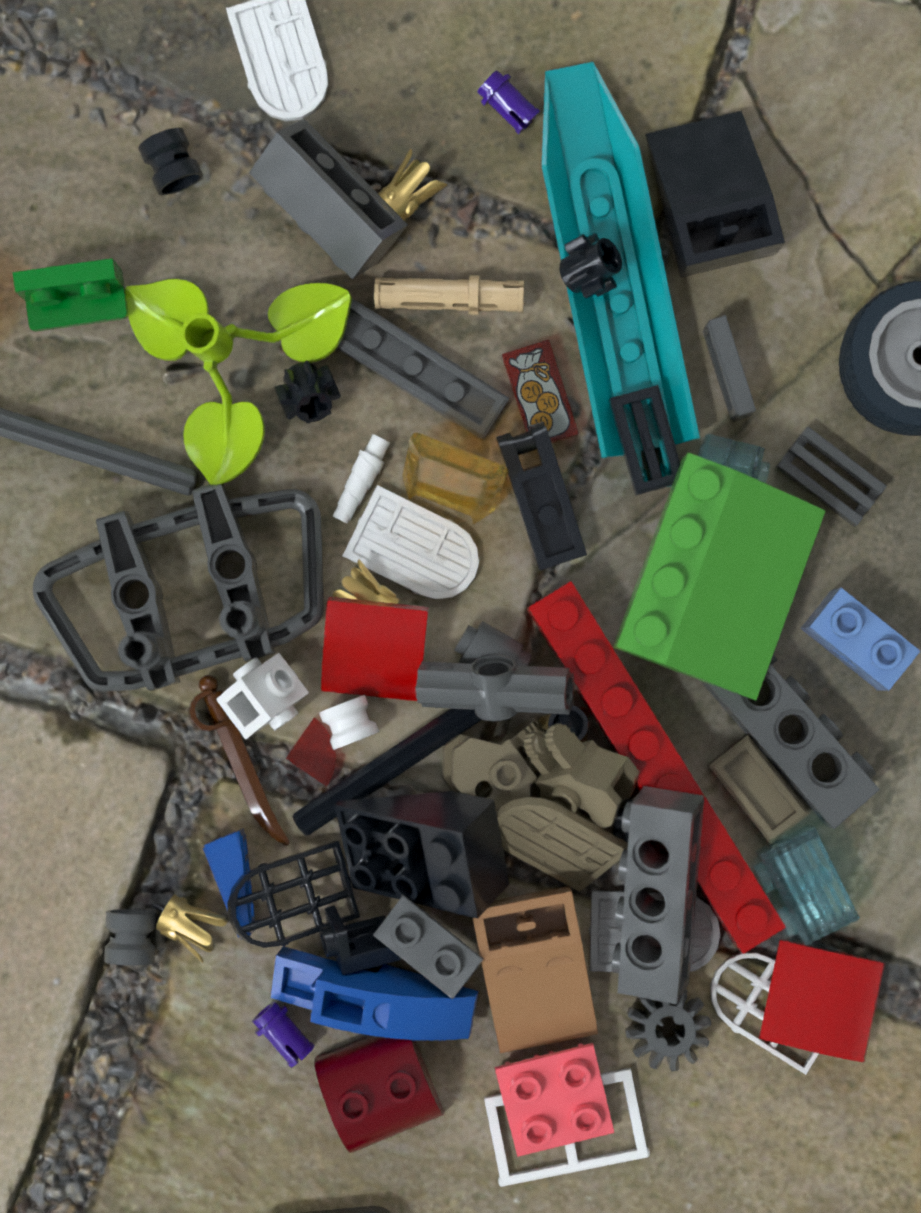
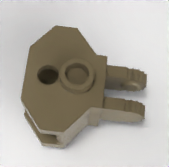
M536 716L525 720L518 727H515L504 737L496 735L490 741L461 734L456 735L443 746L442 779L451 791L494 800L496 813L501 806L512 800L530 797V785L538 779L535 775L538 770L531 762L530 757L523 759L517 748L524 744L525 735H529V732L540 730L543 726ZM480 782V790L475 793V787Z
M562 723L550 726L549 729H546L547 733L536 730L529 732V735H525L526 739L523 740L524 752L527 753V757L531 758V762L541 773L535 782L541 789L539 798L558 803L600 828L612 826L617 818L621 801L631 797L640 772L631 760L626 756L598 747L593 740L581 742L574 732L571 733L570 728L562 725ZM578 808L585 810L590 817L582 815Z

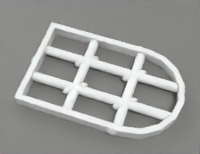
M740 952L727 958L715 970L710 984L711 1002L717 1015L731 1027L733 1032L744 1035L806 1075L819 1053L811 1052L802 1066L776 1050L778 1043L770 1042L768 1045L740 1027L748 1012L763 1021L764 1012L756 1008L758 1004L754 1002L762 989L769 992L771 980L768 979L773 973L776 959L757 952H746L744 954ZM743 958H757L769 964L761 977L736 963V961ZM727 967L752 981L751 985L755 986L746 1001L718 984L720 975ZM716 992L738 1005L736 1008L740 1011L733 1022L722 1013L717 1002Z

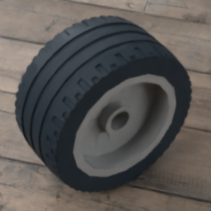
M912 281L898 284L882 291L855 315L848 325L841 343L839 375L848 400L851 401L854 409L861 416L865 417L868 422L894 434L920 436L921 365L913 360L912 354L914 351V358L921 360V281Z

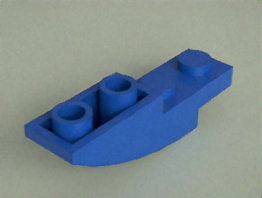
M283 946L276 955L270 998L312 1010L310 1022L338 1030L393 1039L458 1040L469 1039L472 1033L479 991L462 987L456 996L451 999L423 975L383 964L378 973L361 970L342 975L336 961Z

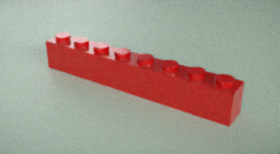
M572 581L528 607V613L562 668H570L571 673L574 674L575 689L614 752L628 757L640 773L636 783L639 792L644 786L704 796ZM704 796L697 886L735 947L744 954L785 929L786 926Z

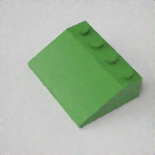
M687 453L681 460L613 648L756 701L826 510L737 470Z

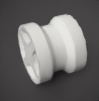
M365 695L319 712L322 722L330 726L332 732L330 743L333 750L379 732L376 722L369 720L367 715L368 701Z

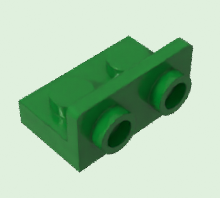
M113 258L12 272L15 293L26 301L29 328L34 332L123 320L128 317L123 271Z

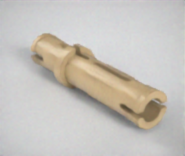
M470 275L469 279L457 280L376 277L374 304L375 309H444L468 311L469 315H479V311L523 313L524 280H480V275Z

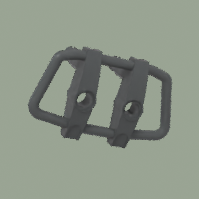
M209 484L192 490L194 506L133 524L129 512L124 510L96 519V524L100 537L99 540L47 563L38 571L33 582L34 600L85 683L97 691H126L144 687L148 691H154L180 683L179 676L243 657L244 661L248 662L255 657L261 658L274 654V647L292 641L317 625L324 613L321 513L316 501L306 492L297 489H285L230 499L224 484ZM295 509L301 515L304 609L280 625L270 628L257 576V561L253 553L250 552L238 517ZM200 525L208 558V572L215 581L224 606L219 617L220 625L227 634L235 639L175 657L162 602V588L155 579L141 542ZM229 553H240L245 560L244 572L238 578L228 580L220 571L221 561ZM105 559L112 589L111 599L119 612L127 634L120 641L118 654L121 661L127 666L135 668L134 670L101 671L53 593L52 588L57 580ZM142 581L149 590V598L144 606L139 609H133L126 601V592L131 584Z

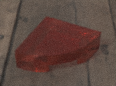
M314 717L286 759L327 787L336 767V749L333 750L330 743L332 736L327 728Z

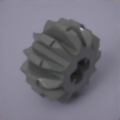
M685 989L677 1005L656 1000L653 1002L651 999L639 997L646 1009L643 1011L636 1007L628 1008V1017L641 1024L627 1027L625 1034L628 1039H641L632 1049L636 1057H642L651 1051L649 1065L653 1069H658L664 1056H666L671 1071H678L680 1065L679 1055L684 1053L686 1059L691 1064L698 1060L696 1054L690 1048L692 1044L705 1048L709 1045L708 1038L696 1031L710 1027L711 1019L704 1015L695 1016L704 1006L699 997L693 998L685 1004L687 989ZM667 1016H671L675 1024L680 1025L679 1030L673 1028L675 1035L670 1038H664L661 1030H656L657 1024L663 1026L661 1019Z

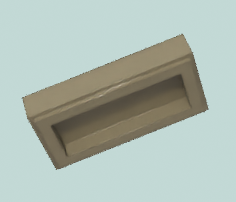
M748 735L743 736L707 765L769 844L775 842L810 814Z

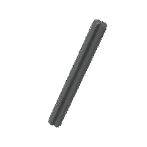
M0 408L1 437L183 495H191L192 490L195 489L198 473L194 469Z

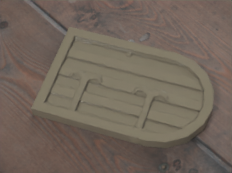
M526 797L512 800L501 806L497 811V820L504 850L579 892L619 862L624 849L628 850L627 842L562 805L544 798Z

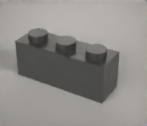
M305 119L278 131L249 172L262 186L264 192L276 200L297 222L299 228L310 235L331 257L333 263L338 268L344 270L352 279L378 264L408 226Z

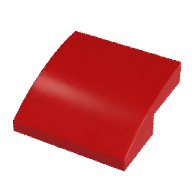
M329 596L326 607L321 691L417 701L415 687L417 684L418 668L422 661H424L429 607Z
M781 939L779 941L759 1039L864 1063L885 963L840 951H830Z

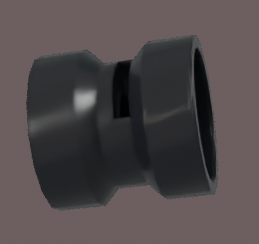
M170 128L156 133L145 139L138 147L145 164L152 166L154 171L152 181L159 195H170L180 192L196 184L203 177L197 160L190 158L187 149L190 144L183 128Z

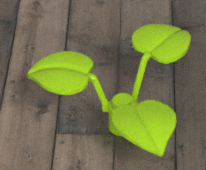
M167 279L145 285H130L125 288L128 318L141 346L153 357L164 361H176L190 351L204 362V369L209 372L222 397V404L206 402L197 407L188 417L184 426L183 437L186 452L194 465L203 473L209 484L222 485L241 475L256 459L265 436V425L259 409L250 402L232 404V396L217 369V364L227 359L232 352L233 339L239 337L269 343L281 340L283 351L292 360L298 362L309 360V363L320 361L333 353L344 336L352 303V297L348 290L333 284L312 283L295 286L284 291L273 301L268 310L269 322L277 331L266 333L238 328L234 324L224 327L209 315V305L202 290L186 280Z

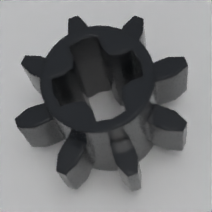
M594 233L588 237L582 234L564 245L569 256L561 259L559 271L564 284L572 292H582L583 297L587 299L594 294L599 297L617 287L612 276L621 271L622 259L612 241L607 238L599 239L598 234Z
M306 360L284 370V384L275 386V392L280 404H282L287 419L290 420L298 416L300 420L310 424L311 422L320 421L331 414V400L339 399L341 395L327 365L318 369L314 364L309 363V360Z

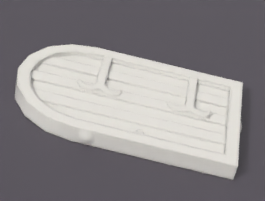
M251 0L226 8L248 79V88L251 90L258 106L269 116L283 121L302 120L315 113L324 102L329 85L326 69L327 63L322 56L306 1Z
M378 485L362 517L359 518L358 525L342 555L355 563L360 559L367 569L410 589L414 594H420L437 600L452 598L465 591L474 580L479 565L476 544L470 534L455 524L453 520L445 519Z

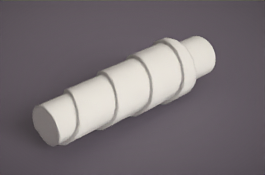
M373 434L365 450H359V455L344 486L345 489L337 503L338 506L333 517L345 523L351 520L367 490L371 488L377 474L380 473L385 463L382 459L390 442Z

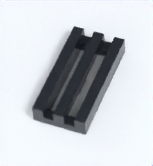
M656 385L610 398V408L635 496L672 486L680 466V461L659 386ZM650 399L671 475L662 477L642 407V400ZM624 405H631L651 480L644 482L624 413Z

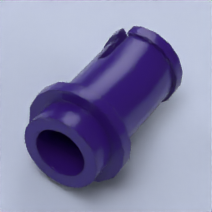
M496 70L480 86L477 93L483 98L481 104L483 106L489 104L519 135L533 122L532 119H535L541 111L535 108L509 82L511 79L509 74L503 76Z
M273 1001L252 1020L257 1027L255 1034L257 1036L264 1035L287 1061V1065L292 1068L298 1064L299 1061L297 1059L300 1058L302 1061L313 1050L315 1045L304 1036L286 1015L288 1008L285 1005L279 1007Z

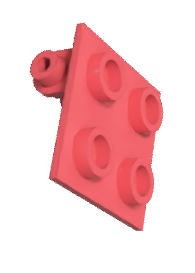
M580 1043L577 1044L578 1047L558 1052L551 1050L546 1055L539 1056V1054H535L533 1058L513 1063L507 1061L505 1065L495 1067L517 1157L615 1133L593 1043L586 1045Z

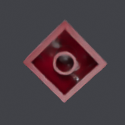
M368 1035L317 1056L314 1059L316 1076L335 1129L349 1153H354L445 1114L416 1040Z

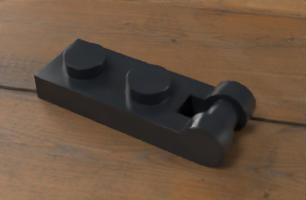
M544 421L530 425V431L513 437L509 432L496 437L539 570L587 555ZM536 450L541 464L523 469L519 455Z

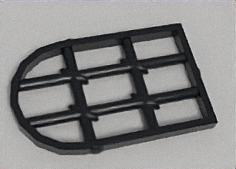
M333 841L270 863H261L258 867L241 875L232 887L227 903L228 918L235 933L246 943L258 947L286 946L292 941L317 933L320 928L326 927L327 924L322 922L319 907L344 898L347 899L351 914L340 917L342 922L345 923L359 918L360 915L351 886V878L347 872L339 841ZM331 848L333 849L337 864L315 872L312 869L308 871L305 857ZM297 860L301 873L300 877L274 885V882L269 883L266 870ZM339 872L344 890L321 899L320 896L315 897L311 881ZM259 873L263 889L237 898L240 889L246 881ZM299 885L300 888L305 887L309 903L283 912L282 909L277 911L273 894ZM261 899V901L266 900L270 916L240 926L236 916V907ZM305 912L308 915L312 913L315 923L314 927L286 937L284 936L280 921ZM269 925V928L274 927L277 940L261 942L252 939L246 933Z

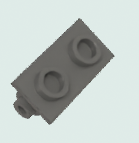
M405 895L400 898L373 934L374 937L451 999L467 983L483 960L480 955Z

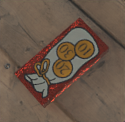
M545 340L502 354V360L525 432L530 431V425L544 421L552 444L578 436L579 432L550 341Z

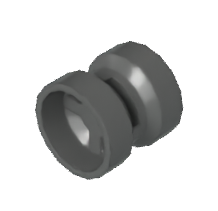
M142 909L106 911L105 927L110 932L115 933V935L110 936V942L105 946L104 962L114 965H149L155 963V946L151 943V937L146 936V934L156 928L157 912Z

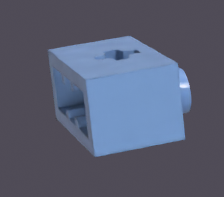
M843 588L831 590L800 628L877 691H889L921 652Z

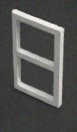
M631 1068L601 1073L603 1085L623 1081L636 1145L635 1149L578 1160L575 1144L572 1143L565 1145L568 1162L510 1174L496 1109L497 1106L504 1105L502 1095L496 1094L484 1097L500 1176L498 1178L499 1185L503 1187L649 1157L650 1150L646 1147Z

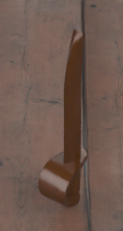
M212 675L203 676L198 684L202 693L194 697L189 704L188 717L190 722L201 731L217 730L245 801L255 820L276 841L285 846L289 845L290 841L280 827L269 805L239 730L216 700L223 694L222 690L216 691L218 689L217 679ZM202 698L205 701L214 725H204L196 717L195 707Z

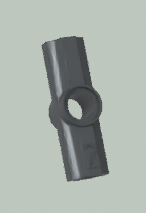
M488 655L478 658L472 664L422 661L418 668L415 688L417 703H421L422 707L475 710L477 717L483 720L502 721L515 716L518 712L569 715L573 706L575 687L574 674L571 673L570 668L516 666L515 661L508 656Z

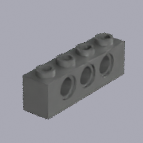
M774 654L764 678L769 685V697L761 705L755 706L748 701L747 697L699 680L825 826L832 829L837 828L880 790L871 780L876 775L872 766L858 752L850 756L838 742L843 737L839 728L825 714L817 718L805 704L810 699L805 689L792 676L784 680L772 666L777 661ZM792 714L800 720L802 733L795 742L786 743L781 739L778 727L780 721L785 716ZM826 752L833 758L835 770L830 778L819 781L812 773V762L816 756Z
M644 786L632 802L628 801L625 805L622 817V831L629 833L628 850H623L618 870L619 879L625 880V893L618 901L615 914V925L622 927L621 943L618 942L616 944L612 959V972L619 974L617 993L677 1005L689 984L704 796ZM650 840L662 842L667 847L669 854L656 851L652 847ZM646 888H654L661 892L665 901L654 899ZM643 935L654 937L658 940L661 947L650 945Z

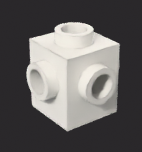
M278 653L263 664L255 657L233 674L237 682L216 700L243 737L248 739L268 724L276 731L299 714L294 705L309 692L281 654Z

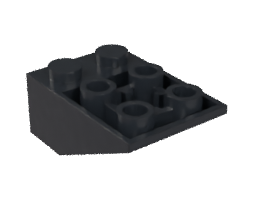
M742 111L663 129L645 135L680 278L773 256L778 253L785 241L773 193Z
M454 791L346 800L338 801L335 804L351 883L355 889L399 900L405 895L416 904L478 919L509 885L495 801L492 799Z

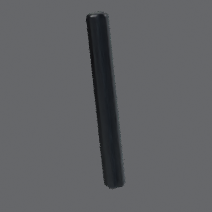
M449 709L296 811L292 816L296 826L305 836L312 834L337 817L335 804L338 801L366 798L482 719L477 717L475 710Z

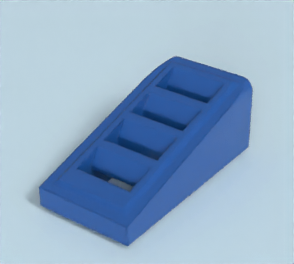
M244 828L210 841L203 848L227 911V903L232 887L241 875L250 871L247 838ZM251 878L240 889L237 898L252 893ZM253 901L236 907V916L240 926L255 922ZM254 931L248 932L246 934L251 936Z

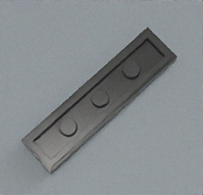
M352 298L345 333L336 349L481 441H484L508 403L509 397Z

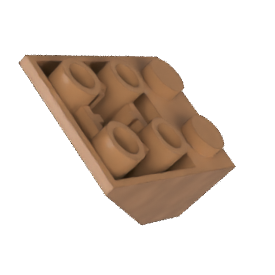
M569 886L497 899L478 919L473 918L479 953L483 958L481 963L500 1053L598 1034L573 895Z

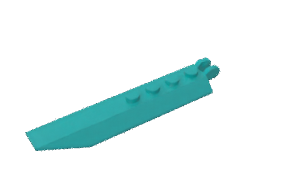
M594 62L545 71L541 167L560 259L569 256L564 246L567 242L582 234L588 237L594 233L598 234L599 239L607 238L612 241L622 259L621 271L612 276L617 287L599 297L594 294L586 299L583 297L582 292H572L566 286L601 458L624 456L609 399L656 385L659 386L675 445L699 439L696 416L640 147ZM650 399L642 400L641 403L654 450L658 449L659 467L662 477L671 475ZM624 405L623 409L644 482H647L648 477L641 457L643 448L631 405Z

